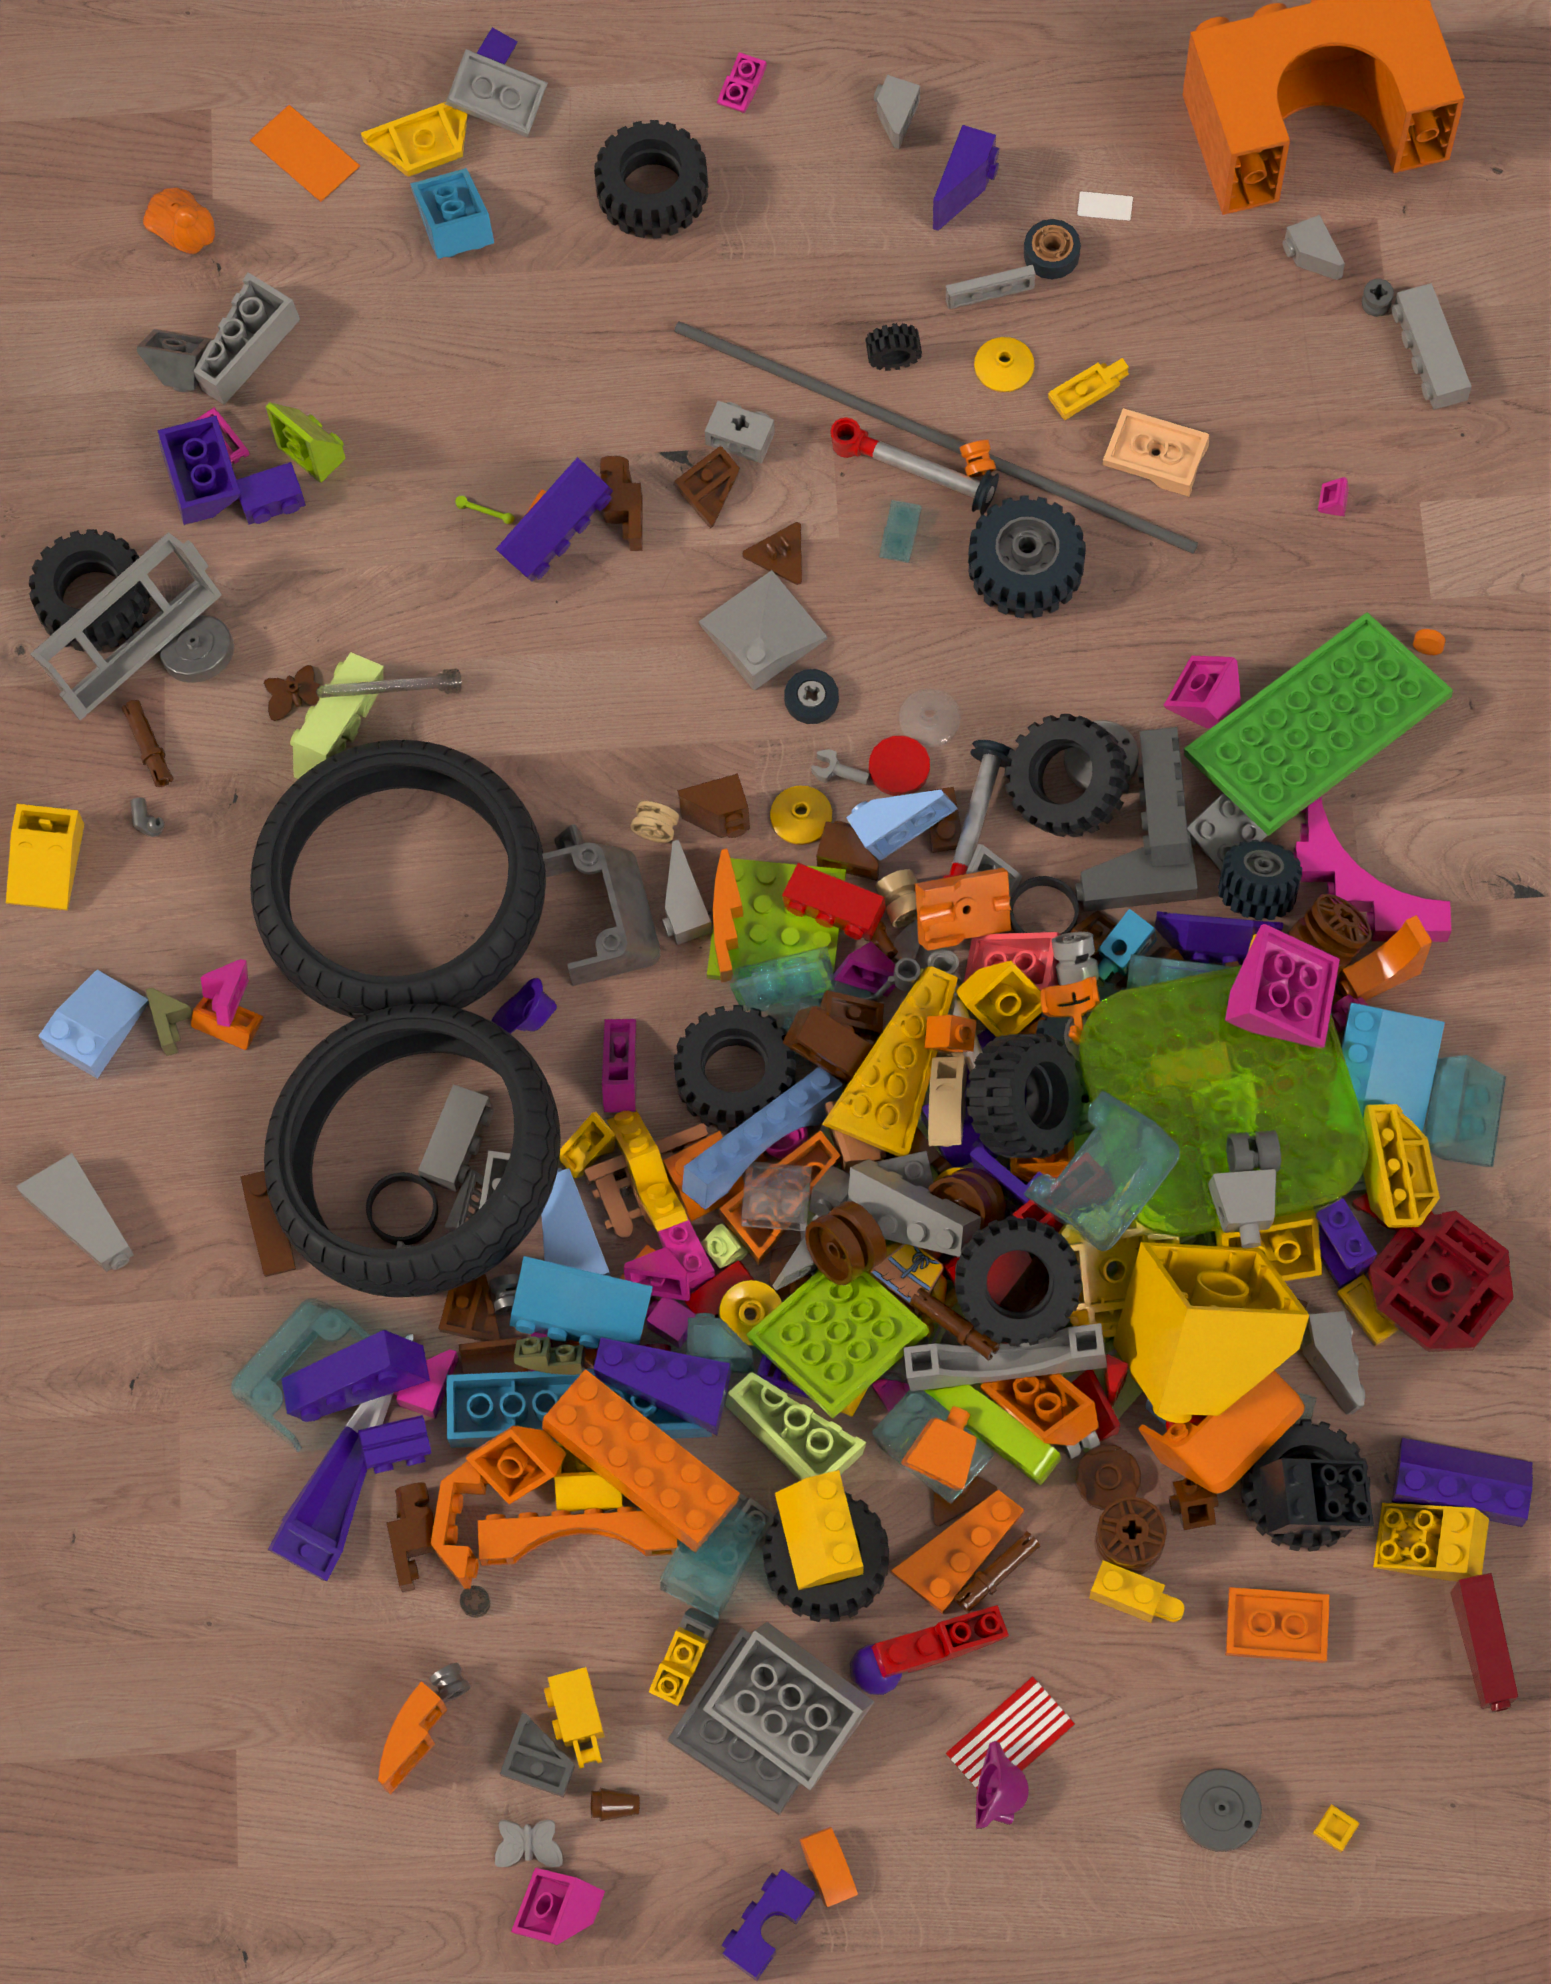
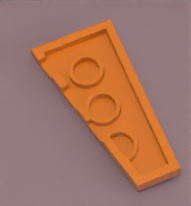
M998 1489L892 1569L891 1574L943 1614L954 1601V1597L962 1591L1021 1517L1024 1509Z

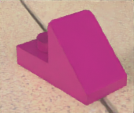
M239 959L208 972L201 977L203 996L213 999L212 1010L216 1011L218 1025L230 1027L249 982L246 960Z

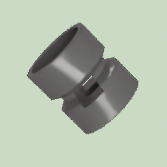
M1275 1130L1256 1131L1253 1137L1247 1132L1228 1134L1226 1153L1230 1172L1253 1171L1254 1169H1275L1276 1172H1279L1281 1152L1278 1135Z

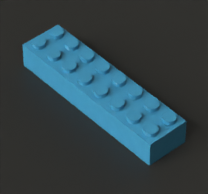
M586 1369L595 1376L594 1369ZM529 1371L447 1375V1440L450 1447H480L513 1425L543 1430V1417L581 1374L562 1375ZM604 1383L672 1439L712 1437V1433L708 1432L705 1428L694 1423L691 1424L667 1410L659 1409L637 1396H632Z

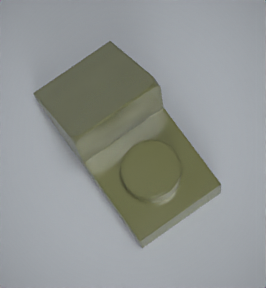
M154 988L145 989L163 1051L166 1056L179 1053L176 1042L181 1041L176 1022L192 1018L191 1007Z

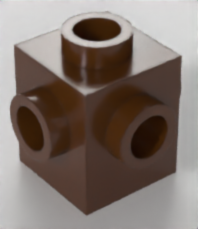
M1188 1478L1174 1481V1495L1169 1496V1504L1172 1515L1179 1516L1183 1530L1216 1525L1214 1508L1219 1506L1217 1493L1208 1491Z

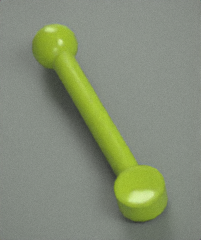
M458 496L455 500L456 506L459 509L467 507L502 519L504 523L509 525L514 522L515 517L512 513L504 514L467 501L465 496Z

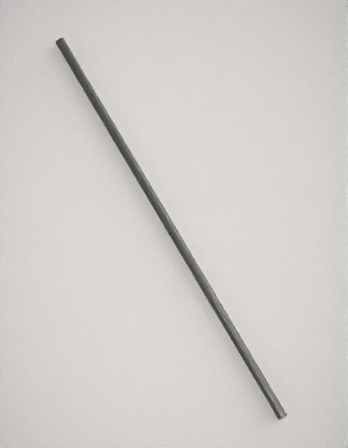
M678 321L674 332L958 454H961L960 447L966 444ZM989 454L990 458L995 462L996 470L1192 554L1197 549L1198 542Z

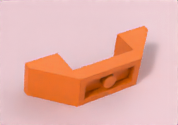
M468 1461L445 1477L440 1483L431 1545L436 1554L464 1589H471L472 1578H477L479 1561L474 1556L470 1547L455 1546L458 1539V1526L455 1525L456 1515L462 1512V1494L486 1495L487 1484H489Z

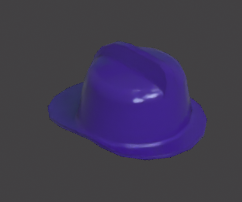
M533 978L499 1008L491 1021L510 1034L516 1029L534 1032L546 1023L557 1009V1004L543 992L542 981L539 978Z

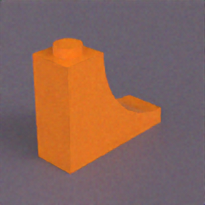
M1417 915L1405 920L1396 934L1375 951L1342 969L1338 986L1344 997L1351 995L1353 999L1357 1000L1362 997L1367 1001L1421 974L1432 945V940Z

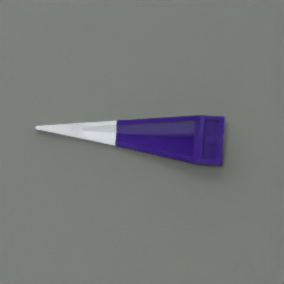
M413 1334L406 1336V1339L413 1341ZM393 1393L359 1405L281 1520L282 1523L268 1548L270 1552L315 1577L328 1581L343 1552L367 1472L358 1430L383 1424Z

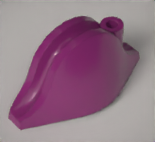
M996 1741L989 1744L979 1779L976 1796L977 1829L987 1827L993 1820L1011 1825L1014 1820V1813L1025 1805L1028 1798L1029 1787L1025 1775L1017 1766L1010 1762L1000 1743Z

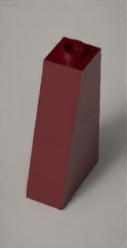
M1492 1573L1460 1579L1450 1593L1481 1709L1491 1707L1492 1712L1510 1709L1511 1703L1515 1702L1519 1696Z

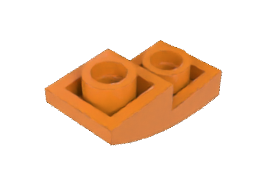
M831 1827L800 1839L809 1870L814 1874L823 1904L826 1907L858 1895L846 1859Z

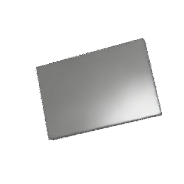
M466 49L445 105L528 137L548 82Z

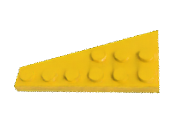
M933 966L925 967L822 1125L898 1157L909 1155L931 1077L932 1058H936L938 1052L924 1048L927 1017L948 1015L958 977Z

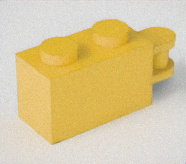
M1104 1560L1089 1596V1599L1149 1623L1152 1622L1154 1616L1172 1623L1178 1622L1182 1618L1185 1609L1181 1600L1163 1593L1164 1584Z
M584 1667L547 1677L550 1687L544 1688L548 1708L555 1706L558 1719L552 1720L556 1739H563L566 1747L574 1746L580 1769L585 1767L584 1764L597 1761L598 1764L602 1763L597 1739L603 1738L605 1735L587 1668ZM592 1741L593 1748L580 1750L579 1744Z

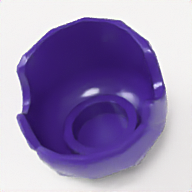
M868 1644L857 1650L851 1659L850 1677L865 1693L884 1695L896 1688L902 1678V1673L883 1678L872 1650L874 1644Z

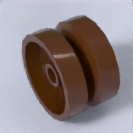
M974 1167L960 1169L940 1178L928 1188L930 1194L942 1200L946 1198L980 1216V1230L987 1227L988 1223L994 1220L1002 1221L1004 1219L1006 1202L1003 1190L997 1180L984 1170Z
M854 1201L843 1202L832 1209L828 1215L820 1216L806 1227L805 1240L812 1260L818 1269L837 1285L849 1284L861 1276L863 1271H870L881 1264L886 1258L885 1238L879 1225L863 1206Z

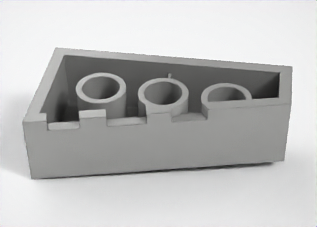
M247 272L243 280V288L240 293L235 294L231 302L232 308L227 317H223L218 325L219 331L215 339L210 340L193 371L201 390L224 405L300 320L292 299Z
M870 1159L850 1167L848 1201H854L863 1206L873 1216L884 1238L887 1240L960 1257L965 1243H968L973 1238L972 1235L980 1229L981 1217L946 1198L942 1200L930 1194V1190L921 1185L915 1186L903 1180V1176L878 1167V1163Z

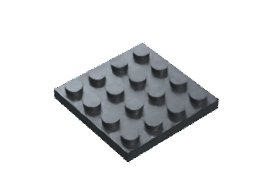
M741 1628L667 1740L780 1816L800 1783L703 1710L752 1635Z

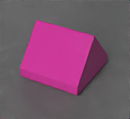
M1342 477L1322 484L1318 506L1320 513L1345 517L1349 493L1347 478Z

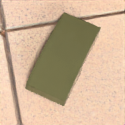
M532 1336L517 1340L514 1363L524 1368L544 1373L577 1375L583 1372L586 1355L584 1345H561L551 1348L549 1337L538 1338Z

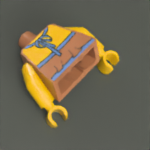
M898 1242L887 1245L885 1260L868 1271V1273L918 1318L922 1316L923 1319L921 1321L927 1325L930 1332L926 1336L930 1338L934 1333L933 1323L935 1321L911 1306L910 1301L914 1294L919 1296L917 1290L923 1287L928 1293L945 1304L947 1280L944 1277L945 1267L938 1261V1258L943 1253Z

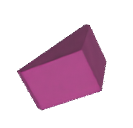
M667 1247L625 1263V1280L652 1286L651 1295L689 1300L690 1291L687 1271Z

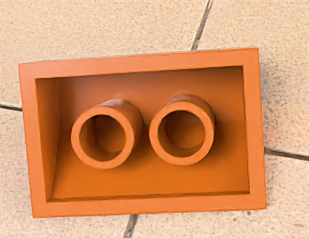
M1060 1373L984 1382L980 1385L981 1390L1046 1444L1074 1446L1099 1428L1094 1402Z

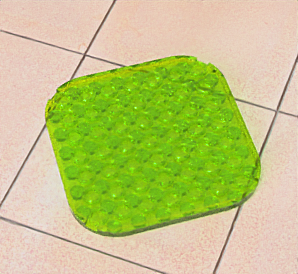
M1242 965L1117 992L1104 999L1094 1008L1085 1022L1080 1035L1078 1048L1079 1062L1117 1196L1126 1211L1137 1222L1160 1234L1184 1237L1222 1229L1208 1183L1213 1174L1230 1173L1226 1153L1228 1134L1247 1132L1253 1137L1256 1131H1276L1280 1144L1281 1166L1279 1172H1276L1275 1217L1320 1208L1338 1201L1355 1186L1367 1163L1369 1149L1367 1131L1331 1013L1324 1048H1316L1252 1033L1225 1021L1230 990Z

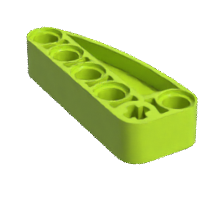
M969 1384L917 1390L923 1397L947 1415H949L952 1406L970 1413L971 1415L965 1429L1039 1485L1043 1484L1061 1460V1454L1054 1447L1042 1442L1012 1415Z

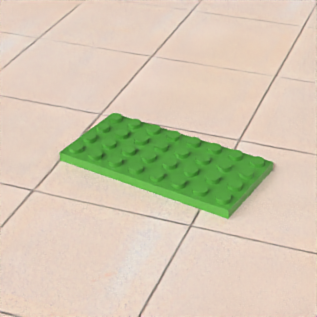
M1366 612L1185 747L1184 756L1269 836L1452 697L1453 689Z

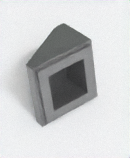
M689 1608L684 1614L679 1627L708 1640L709 1645L719 1621L694 1608Z

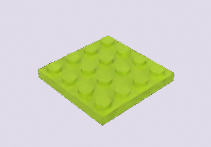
M730 858L743 907V917L733 919L738 937V948L728 951L734 978L731 981L827 991L829 988L832 989L840 929L834 926L832 928L823 927L814 918L807 915L803 917L796 916L786 909L787 907H784L782 894L796 865ZM808 866L845 881L846 869ZM713 924L707 979L721 980L715 951Z
M819 1270L746 1335L756 1348L830 1417L834 1418L904 1356V1347L915 1346L930 1332L925 1323L868 1272L863 1271L861 1276L847 1285H837Z

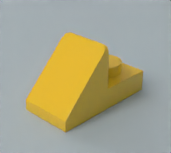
M592 1112L562 1146L559 1160L566 1169H570L574 1178L582 1177L584 1169L591 1167L599 1156L614 1151L616 1135L597 1112Z

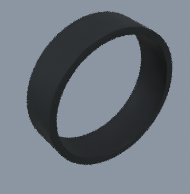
M1038 876L1024 881L1016 888L1010 900V908L1012 909L1010 910L1011 927L1015 933L1027 932L1015 920L1013 914L1014 904L1023 892L1036 886L1056 888L1069 898L1074 908V918L1070 926L1060 935L1071 933L1077 924L1079 905L1075 893L1066 883L1054 877Z
M399 1172L385 1176L373 1186L367 1198L366 1213L372 1229L382 1240L397 1245L398 1241H403L405 1245H410L424 1239L432 1231L438 1218V1203L431 1186L423 1178L412 1173ZM400 1181H409L421 1185L429 1192L433 1200V1210L428 1223L420 1231L405 1237L391 1236L382 1232L372 1219V1206L376 1196L386 1186Z

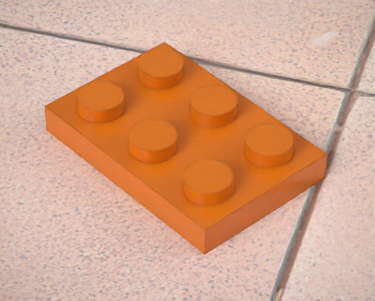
M1229 1587L1225 1656L1326 1663L1330 1595Z

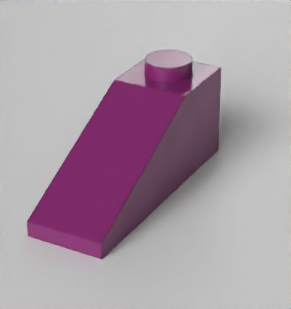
M604 1019L602 1067L604 1112H636V1019Z

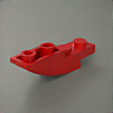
M995 1605L938 1622L933 1627L875 1643L872 1646V1650L883 1678L906 1671L911 1673L957 1658L1009 1637L999 1607Z

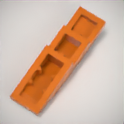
M728 848L721 850L715 878L713 900L714 942L721 983L734 980L728 951L738 948V937L733 919L743 917L742 902Z

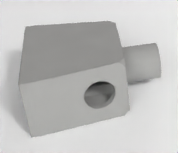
M1275 1169L1213 1174L1208 1184L1222 1230L1225 1233L1240 1232L1242 1248L1259 1247L1261 1245L1259 1230L1269 1229L1274 1222Z

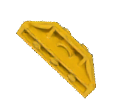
M1397 1104L1367 1105L1364 1111L1359 1154L1370 1209L1389 1228L1419 1227L1440 1199L1428 1138L1413 1121L1402 1113L1403 1110Z

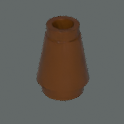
M600 1788L599 1791H591V1818H599L601 1822L639 1815V1794Z

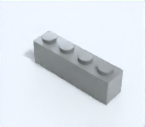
M1432 283L1397 292L1395 304L1392 305L1393 318L1396 323L1400 322L1403 329L1401 333L1402 341L1405 348H1410L1413 355L1411 358L1412 367L1415 374H1420L1423 381L1421 388L1425 400H1430L1433 410L1467 401L1472 386Z

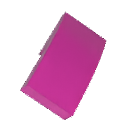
M739 52L730 76L727 75L717 104L745 113L767 67L766 61Z

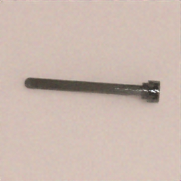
M457 668L444 669L442 673L432 677L321 685L316 689V694L320 698L437 688L446 694H452L461 691L462 680Z

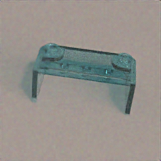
M317 1298L307 1299L297 1307L234 1377L231 1383L232 1394L241 1405L296 1452H299L302 1446L296 1436L273 1417L283 1403V1394L275 1383L318 1336L326 1341L334 1342L342 1339L349 1333L359 1342L371 1335L341 1310Z

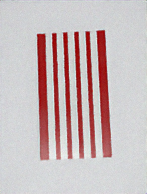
M1032 1676L949 1749L946 1754L978 1790L981 1771L991 1742L996 1741L1000 1743L1010 1762L1023 1771L1074 1726L1075 1723Z

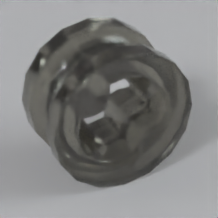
M473 1585L471 1589L463 1590L460 1595V1605L466 1615L478 1618L488 1612L491 1602L484 1588ZM472 1594H478L480 1599L484 1597V1603L478 1604V1609L472 1610L470 1604L466 1606V1601L472 1599Z

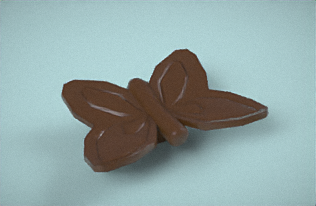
M306 665L297 671L294 678L290 675L287 676L286 681L281 678H268L264 681L266 690L272 695L268 704L271 720L276 721L284 718L291 710L293 701L296 707L302 705L301 699L307 704L317 705L323 687L314 682L315 674L311 665Z

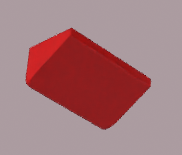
M1106 1354L1107 1368H1103L1105 1394L1111 1406L1114 1407L1126 1382L1129 1366L1128 1363Z
M1093 1369L1084 1371L1071 1383L1094 1402L1099 1426L1095 1432L1099 1442L1118 1434L1120 1422Z

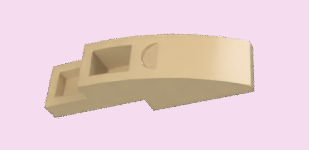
M938 1051L936 1058H932L929 1093V1146L949 1147L952 1145H962L966 1111L965 1089L968 1066L963 1052L946 1053Z

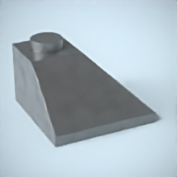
M153 329L137 346V353L164 386L173 387L178 392H190L199 385L193 371L212 339Z

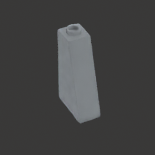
M73 1153L16 1186L24 1199L106 1272L110 1269L117 1270L125 1266L129 1262V1258L134 1255Z

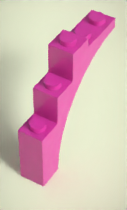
M1322 796L1300 812L1305 813V823H1300V842H1296L1294 852H1292L1294 858H1298L1301 863L1300 867H1302L1303 872L1300 882H1327V894L1343 898L1360 912H1366V920L1370 925L1372 941L1387 942L1402 927L1405 920L1417 915L1432 942H1448L1451 934L1450 901L1424 899L1400 892L1378 881L1362 869L1342 848L1333 833L1323 808Z

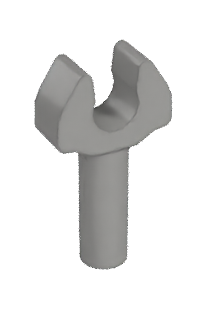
M827 749L817 752L818 760L830 764L827 768L811 766L812 774L819 781L827 783L831 777L839 776L867 785L870 773L840 764L837 760L836 751Z

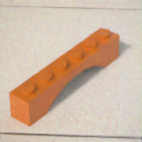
M636 1507L617 1508V1512L604 1513L603 1509L593 1508L584 1510V1514L571 1515V1511L559 1510L551 1512V1516L538 1517V1513L525 1512L518 1514L519 1518L505 1519L503 1514H491L486 1516V1520H478L479 1561L482 1566L515 1564L528 1552L546 1542L560 1537L579 1534L600 1535L616 1539L632 1546L646 1557L679 1555L678 1539L647 1513L637 1511Z

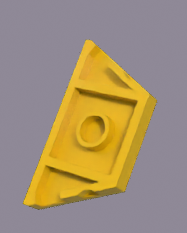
M446 102L361 132V136L366 145L407 177L463 157L468 114L445 105Z

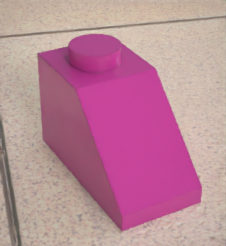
M449 1349L426 1360L430 1381L395 1392L394 1395L397 1396L396 1400L399 1407L436 1419L447 1392V1375H453L459 1360L456 1351Z

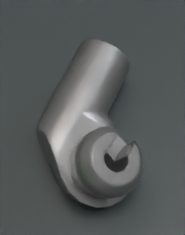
M145 798L132 799L130 803L134 828L149 837L159 836L164 829V821L160 817L156 819L147 814Z

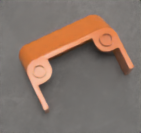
M1274 1370L1219 1416L1208 1415L1198 1426L1190 1422L1175 1423L1163 1436L1143 1424L1138 1429L1160 1463L1212 1493H1222L1230 1489L1301 1417L1305 1405L1298 1393Z

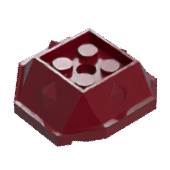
M1456 1210L1428 1215L1419 1227H1401L1368 1269L1375 1311L1428 1352L1473 1351L1514 1298L1509 1266V1250ZM1441 1280L1447 1285L1448 1290L1438 1292L1433 1288L1431 1282Z

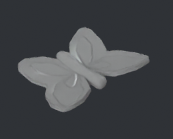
M547 1819L538 1822L533 1828L529 1824L522 1828L517 1823L509 1820H501L499 1822L500 1833L504 1841L499 1844L495 1853V1865L497 1867H509L520 1861L524 1851L526 1861H531L534 1853L537 1860L548 1867H560L563 1864L560 1847L552 1840L555 1833V1822L553 1820Z

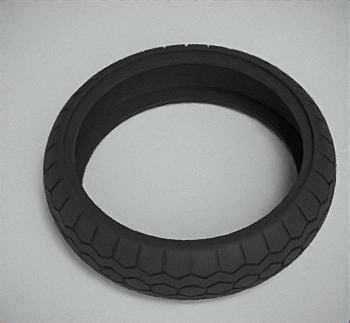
M386 740L367 743L335 754L311 768L291 785L269 814L258 837L252 860L250 892L253 915L264 946L280 971L305 995L334 1012L357 1019L381 1009L406 1004H437L462 1009L490 992L513 970L524 955L535 934L543 910L546 889V869L542 856V844L535 824L523 802L497 773L480 761L455 749L425 741ZM406 788L433 791L460 801L479 814L492 827L508 855V879L501 905L493 921L473 945L441 966L405 976H376L353 971L326 958L310 945L292 920L290 887L299 854L307 840L325 819L344 805L360 797L390 789Z
M406 1004L381 1009L361 1016L335 1030L306 1055L290 1075L275 1103L266 1133L264 1172L268 1197L276 1219L290 1243L307 1262L327 1277L354 1290L377 1296L404 1298L433 1295L469 1283L493 1269L521 1244L535 1226L548 1202L557 1175L561 1146L560 1123L555 1099L544 1073L527 1049L502 1027L480 1015L445 1005ZM424 1053H446L470 1058L482 1063L500 1075L507 1087L514 1115L512 1149L506 1169L496 1189L470 1219L441 1238L426 1244L402 1249L364 1247L346 1241L330 1232L318 1210L314 1196L313 1159L323 1125L335 1105L353 1085L373 1070L389 1062Z

